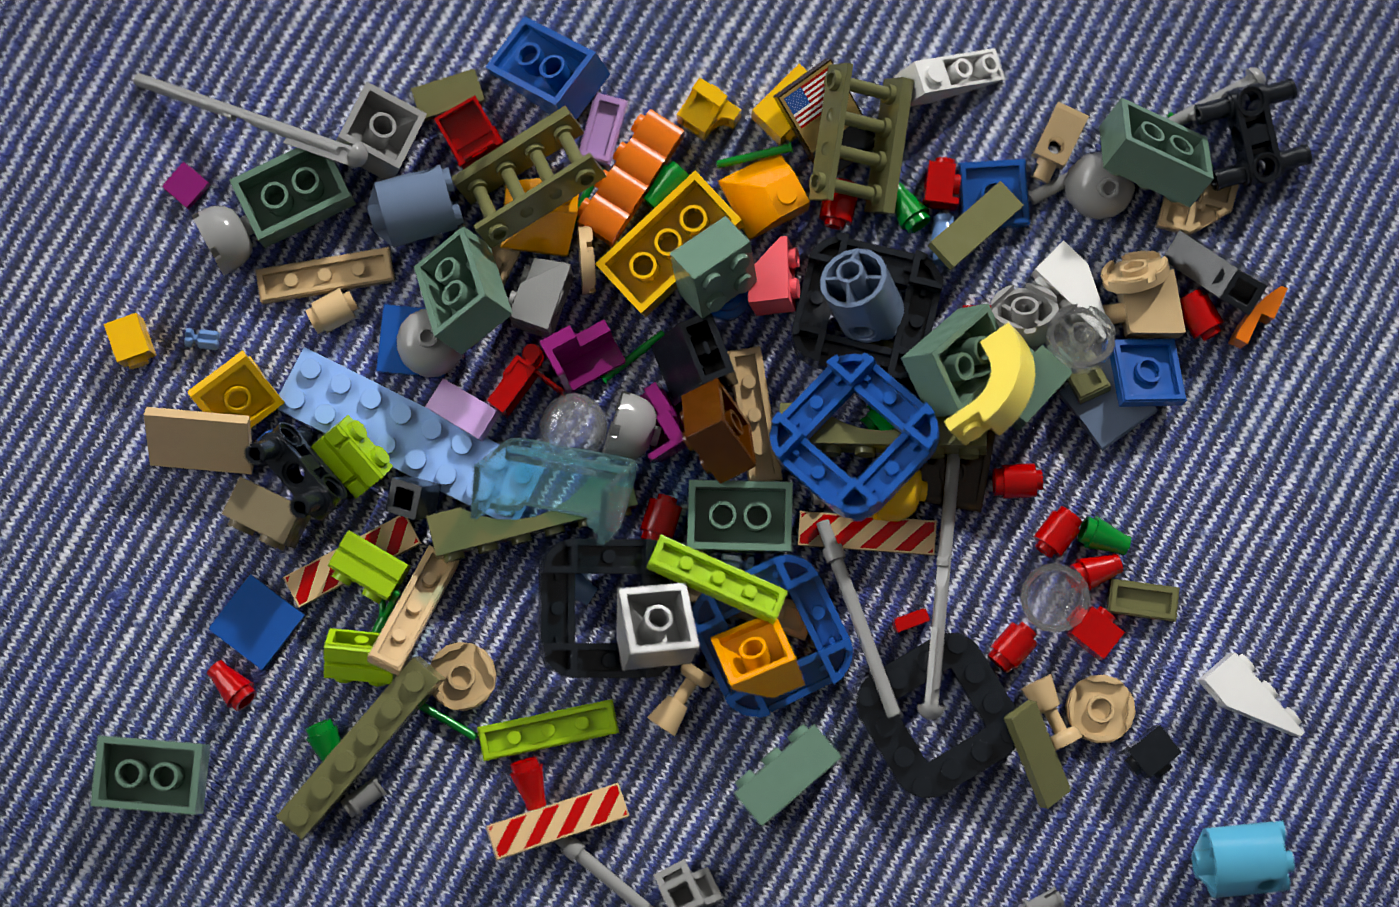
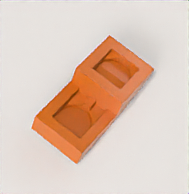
M1280 286L1259 301L1251 314H1246L1240 321L1228 344L1239 349L1247 345L1258 321L1268 324L1275 318L1288 288Z

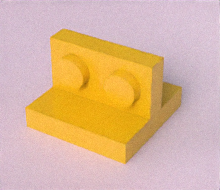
M243 350L187 391L202 412L250 416L251 428L285 403L265 378L251 356L248 357Z

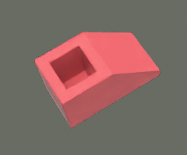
M780 236L754 264L757 282L748 290V303L756 316L795 312L796 299L800 298V283L798 278H795V268L800 267L799 251L797 247L793 248L787 236Z

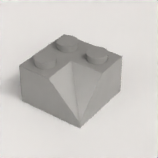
M366 82L336 141L353 146L356 142L362 143L368 151V158L361 168L384 180L395 177L427 113Z
M534 258L531 267L525 266L517 292L511 291L508 298L513 313L509 318L513 327L543 338L554 334L574 280L570 264Z
M686 583L618 589L617 643L623 670L691 663L699 649V643Z

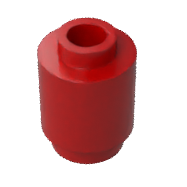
M836 178V179H838V180H843V181L855 183V182H853V181H851V180H848V179ZM834 193L832 201H822L819 219L825 221L824 226L827 228L844 230V226L852 225L857 198Z
M1197 289L1180 299L1184 323L1194 339L1201 337L1203 341H1207L1221 332L1219 326L1224 321L1208 294L1203 295L1202 291Z
M1035 463L1001 465V468H994L992 470L994 496H1002L1003 499L1036 497L1037 490H1043L1042 470H1036Z
M658 494L657 499L649 498L640 530L643 531L641 539L658 541L660 535L673 539L682 511V507L676 505L678 499L665 494Z
M1060 506L1057 511L1050 513L1033 536L1037 541L1035 548L1048 558H1052L1053 555L1061 557L1079 534V527L1083 521L1069 509Z
M1022 621L1019 625L1011 622L990 646L992 650L987 656L994 664L1008 674L1013 668L1017 669L1037 647L1038 644L1034 640L1037 634Z

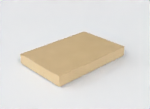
M146 407L144 422L150 466L252 474L254 465L247 461L244 453L245 448L252 443L250 416Z

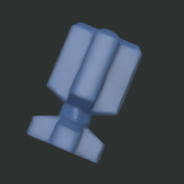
M187 328L184 345L191 348L193 343H197L200 349L218 350L220 334L218 331L200 329L197 335L192 328Z
M723 553L721 561L740 570H747L753 567L754 556H749L747 561H743L739 554Z

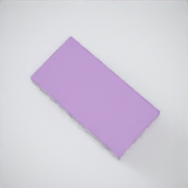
M596 93L579 148L582 156L590 152L598 164L611 166L628 106L627 100Z
M444 378L425 406L482 442L501 414L495 408Z

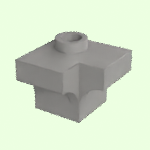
M683 859L654 874L667 907H711L724 900L708 867L691 872L686 860Z

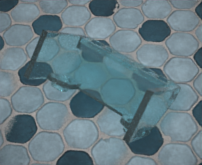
M507 439L474 465L470 518L477 520L489 509L495 510V513L499 515L510 516L514 515L516 511L521 510L524 506L587 517V526L592 528L594 533L598 534L597 544L604 545L622 526L636 478L637 462L627 457L533 439Z

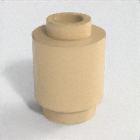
M339 288L312 302V307L305 311L314 329L319 334L323 331L329 333L355 319L354 311L359 308L350 291L343 294Z

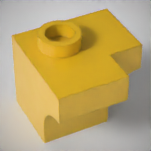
M701 77L696 81L687 100L677 113V123L704 141L713 129L720 126H728L734 129L741 119V109L729 102L728 96L721 89L713 84H709Z

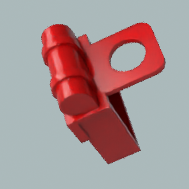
M475 95L434 118L460 168L465 169L504 144L499 132L491 124Z
M528 344L523 348V358L516 354L504 370L503 379L487 399L488 404L498 410L506 419L537 378L562 396L566 394L560 386L538 371L544 361V356L541 348L536 344Z

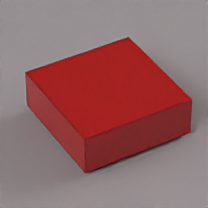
M922 608L895 618L891 623L896 634L930 621L927 609Z

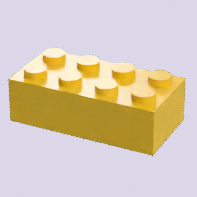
M695 170L599 259L595 265L646 318L677 289L670 258L672 251L725 216L738 230L744 226V223Z

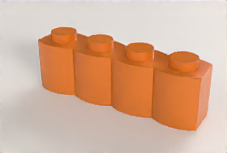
M651 109L645 116L640 114L636 118L630 130L634 133L627 144L621 142L612 157L616 161L609 172L605 169L603 170L607 177L594 185L598 189L591 200L586 197L577 211V216L580 217L578 219L579 227L590 226L593 235L611 247L619 240L630 220L644 201L643 197L649 191L661 168L668 163L685 136L684 129Z

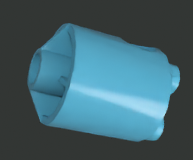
M1283 821L1203 828L1192 851V867L1195 877L1207 885L1208 892L1212 898L1281 892L1290 889L1288 873L1294 872V858L1291 851H1285L1286 829Z

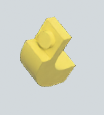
M1009 322L980 342L991 363V375L986 388L973 402L944 421L949 431L964 445L980 438L990 428L1000 436L1020 417L1031 397L1035 382L1034 359L1024 338Z

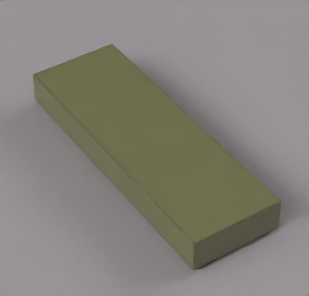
M1000 181L934 238L928 247L952 270L1024 205Z
M1027 700L1005 716L1004 720L1039 807L1048 809L1068 794L1071 788L1036 701Z

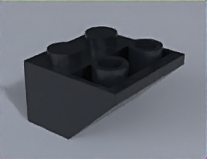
M712 313L703 319L698 315L678 323L651 346L675 408L682 406V395L718 378L725 389L738 384L735 370Z

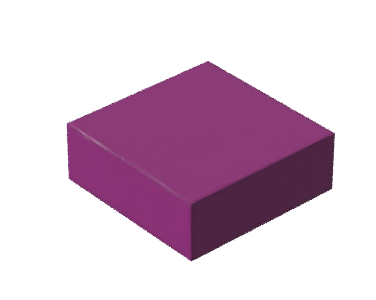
M183 161L161 187L189 210L211 185Z

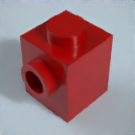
M1091 606L1085 611L1081 608L1076 611L1067 623L1071 626V629L1066 635L1097 660H1103L1125 632L1113 623L1116 618L1108 610L1101 606L1097 609Z

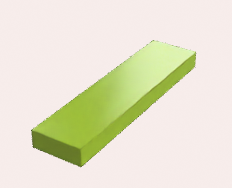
M660 535L646 567L678 583H686L687 587L773 625L777 620L788 592L781 587L663 535Z
M613 699L477 727L483 761L619 733Z

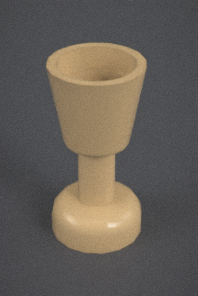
M691 663L682 664L680 671L686 678L673 697L668 695L647 717L673 736L676 735L687 711V707L684 704L696 686L706 688L713 681L712 677Z
M1051 674L1020 689L1028 700L1036 701L1040 713H1044L1054 733L1050 738L1055 750L1067 746L1082 737L1077 727L1066 728L1056 708L1060 705Z

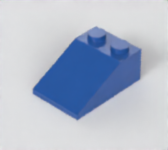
M526 16L521 19L485 66L489 73L550 115L566 105L576 120L611 75L596 52Z

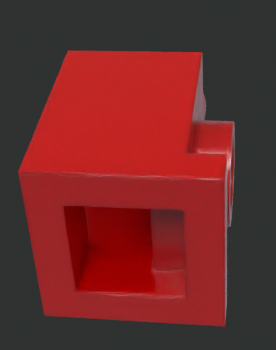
M937 157L935 161L929 160L926 168L922 200L926 207L948 211L956 210L959 197L952 196L953 194H959L961 175L955 174L956 164L954 159Z

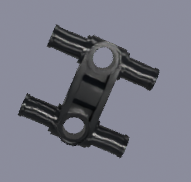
M1292 78L1269 85L1257 82L1243 87H1235L1232 90L1226 91L1219 99L1194 105V115L1199 125L1227 118L1237 163L1213 170L1214 180L1211 182V186L1214 191H1220L1221 189L1238 184L1249 187L1260 183H1269L1282 177L1287 170L1312 164V153L1307 144L1279 151L1270 105L1297 98V87ZM1245 93L1250 99V105L1247 110L1241 104L1242 96ZM1260 159L1265 164V170L1261 176L1256 168Z
M281 422L273 431L264 434L258 442L250 443V446L245 448V458L253 465L266 462L293 494L295 500L292 499L289 504L290 512L293 516L300 519L310 515L317 520H324L333 510L340 508L345 500L351 499L353 496L310 447L309 444H313L315 438L312 429L307 426H300L295 429L292 425ZM300 466L304 469L305 477L300 473Z

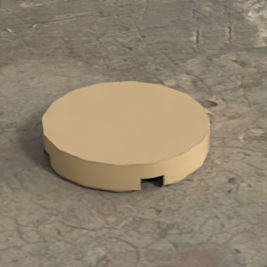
M590 226L578 227L582 295H591L596 292L595 255L592 246L593 233Z
M1155 251L1130 252L1121 256L1122 261L1114 264V260H1111L1101 269L1103 287L1107 291L1116 294H1130L1154 288L1164 282L1170 275L1168 258L1166 256L1161 258L1160 253Z
M457 642L447 645L437 652L430 665L445 678L433 693V696L440 704L452 710L467 711L478 708L489 699L495 689L497 672L494 661L485 650L475 644Z
M1108 675L1088 676L1078 681L1070 690L1065 703L1066 719L1070 727L1074 726L1080 730L1082 739L1093 743H1110L1122 737L1132 726L1135 716L1134 698L1127 687L1117 678Z

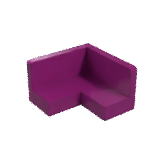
M605 320L594 324L576 335L569 325L539 341L567 396L601 378L600 376L624 365L626 362Z
M654 382L644 388L645 393L640 395V397L646 399L654 407L657 414L656 426L662 427L656 447L651 446L653 452L647 456L650 461L662 463L687 446L682 437L685 427L680 414L662 385Z

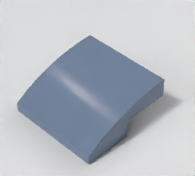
M1109 356L1098 364L1111 385V391L1081 405L1069 385L1059 391L1062 401L1081 421L1082 428L1102 451L1157 412L1155 406L1119 407Z

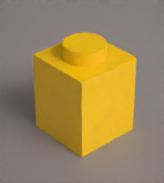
M133 313L104 324L116 361L123 367L128 366L129 369H136L147 365L149 358L157 356L144 318L139 314Z

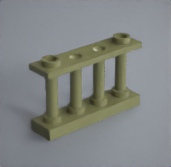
M851 63L831 64L828 66V72L824 79L825 92L813 173L809 180V200L832 201L834 193L865 199L864 212L871 214H894L914 80L905 77L884 79L883 85L851 78L853 64ZM849 91L880 99L878 119L847 112ZM844 125L875 132L873 153L841 145ZM839 159L870 166L868 186L836 179Z
M566 105L451 177L457 189L470 205L477 201L484 219L473 226L491 249L607 177L590 152L582 156L575 139L583 135L584 132ZM563 147L571 164L558 173L553 174L546 157ZM535 166L542 183L525 193L517 176L530 167ZM506 184L513 201L496 211L488 194Z

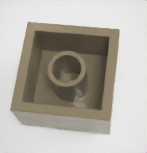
M239 477L221 513L230 518L227 525L251 536L257 531L261 533L258 540L284 551L286 546L296 548L311 518L310 515H307L305 518H296L290 512V500L242 477Z

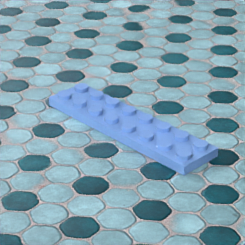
M306 347L300 353L279 393L285 403L276 410L324 434L347 415L353 420H358L366 428L367 437L373 444L382 447L388 453L389 462L393 465L392 468L411 477L441 484L440 492L494 519H522L547 470L546 467L486 437L483 442L428 408Z

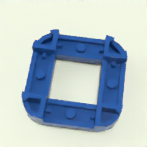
M863 353V355L846 354L840 357L836 354L826 361L827 368L782 414L779 411L775 414L771 421L770 444L777 461L830 509L842 517L854 521H862L880 511L931 458L938 446L940 433L937 419L931 406L927 402L923 404L877 365L875 358L866 353ZM853 393L902 433L858 479H852L808 441Z
M776 555L745 570V572L785 590L788 589L817 651L797 660L805 683L804 686L775 698L732 690L710 637L729 630L730 627L726 619L742 612V610L703 593L699 595L692 607L699 646L724 695V699L732 709L743 715L758 718L771 715V712L831 683L838 682L844 677V674L850 667L853 656L851 639L817 570L808 560L799 555Z

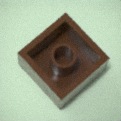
M718 378L681 396L683 410L680 411V417L685 427L682 437L687 448L690 451L695 450L697 452L700 463L707 474L712 473L717 481L722 484L756 467L751 424Z

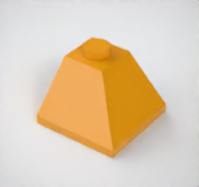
M780 154L762 158L718 181L732 210L743 221L744 226L742 229L749 241L809 210L810 201L794 171Z
M540 178L519 180L525 193L542 183ZM506 184L504 206L513 201ZM579 194L501 242L500 248L567 257L577 218Z
M756 618L710 637L732 690L775 698L805 685L796 657L778 618L774 625Z

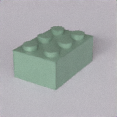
M1124 98L1118 101L1099 126L1103 168L1114 176H1122L1135 182L1143 189L1153 190L1164 195L1171 202H1179L1188 207L1194 204L1214 180L1208 138Z
M299 148L286 152L229 180L258 241L264 248L356 205L336 161Z
M464 226L414 266L434 337L460 354L465 353L473 345L477 344L483 337L513 314L492 249L484 240Z
M989 303L957 309L901 358L923 404L927 402L931 406L935 417L954 415L978 398L989 382L991 363L980 342L999 329Z
M689 480L687 546L699 552L790 554L792 546L793 482L728 480L720 484L717 480Z
M805 724L800 725L787 737L791 742L782 751L775 747L761 759L764 766L754 774L751 770H748L734 782L738 789L733 793L761 826L842 757L815 724L808 728Z
M98 736L90 806L192 815L203 814L211 744Z

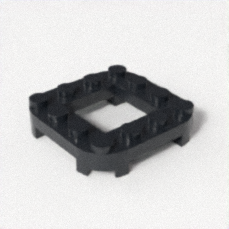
M836 233V236L827 238L816 247L814 246L810 253L791 332L794 353L798 359L807 365L821 370L827 368L826 361L836 354L840 357L846 354L863 355V353H866L875 358L876 364L897 382L907 384L911 382V379L901 358L932 332L943 287V277L940 275L936 265L927 258L928 254L916 250L914 254L850 239V234ZM857 248L873 251L882 258L895 286L906 289L903 301L904 314L900 325L897 327L892 349L826 333L831 309L821 291L820 278L824 267L842 252Z
M573 538L558 542L546 550L539 566L538 647L547 669L567 678H652L659 676L669 667L623 670L618 643H575V574H640V587L677 584L676 581L646 568L658 541L653 539Z
M945 633L941 673L949 668L951 669L983 722L984 729L927 762L900 716L887 718L872 674L862 682L856 696L858 718L863 723L896 778V782L902 789L920 798H934L949 792L1002 760L1016 748L1004 720V717L1014 711L1016 707L978 645L961 633ZM930 639L884 666L896 700L926 683Z

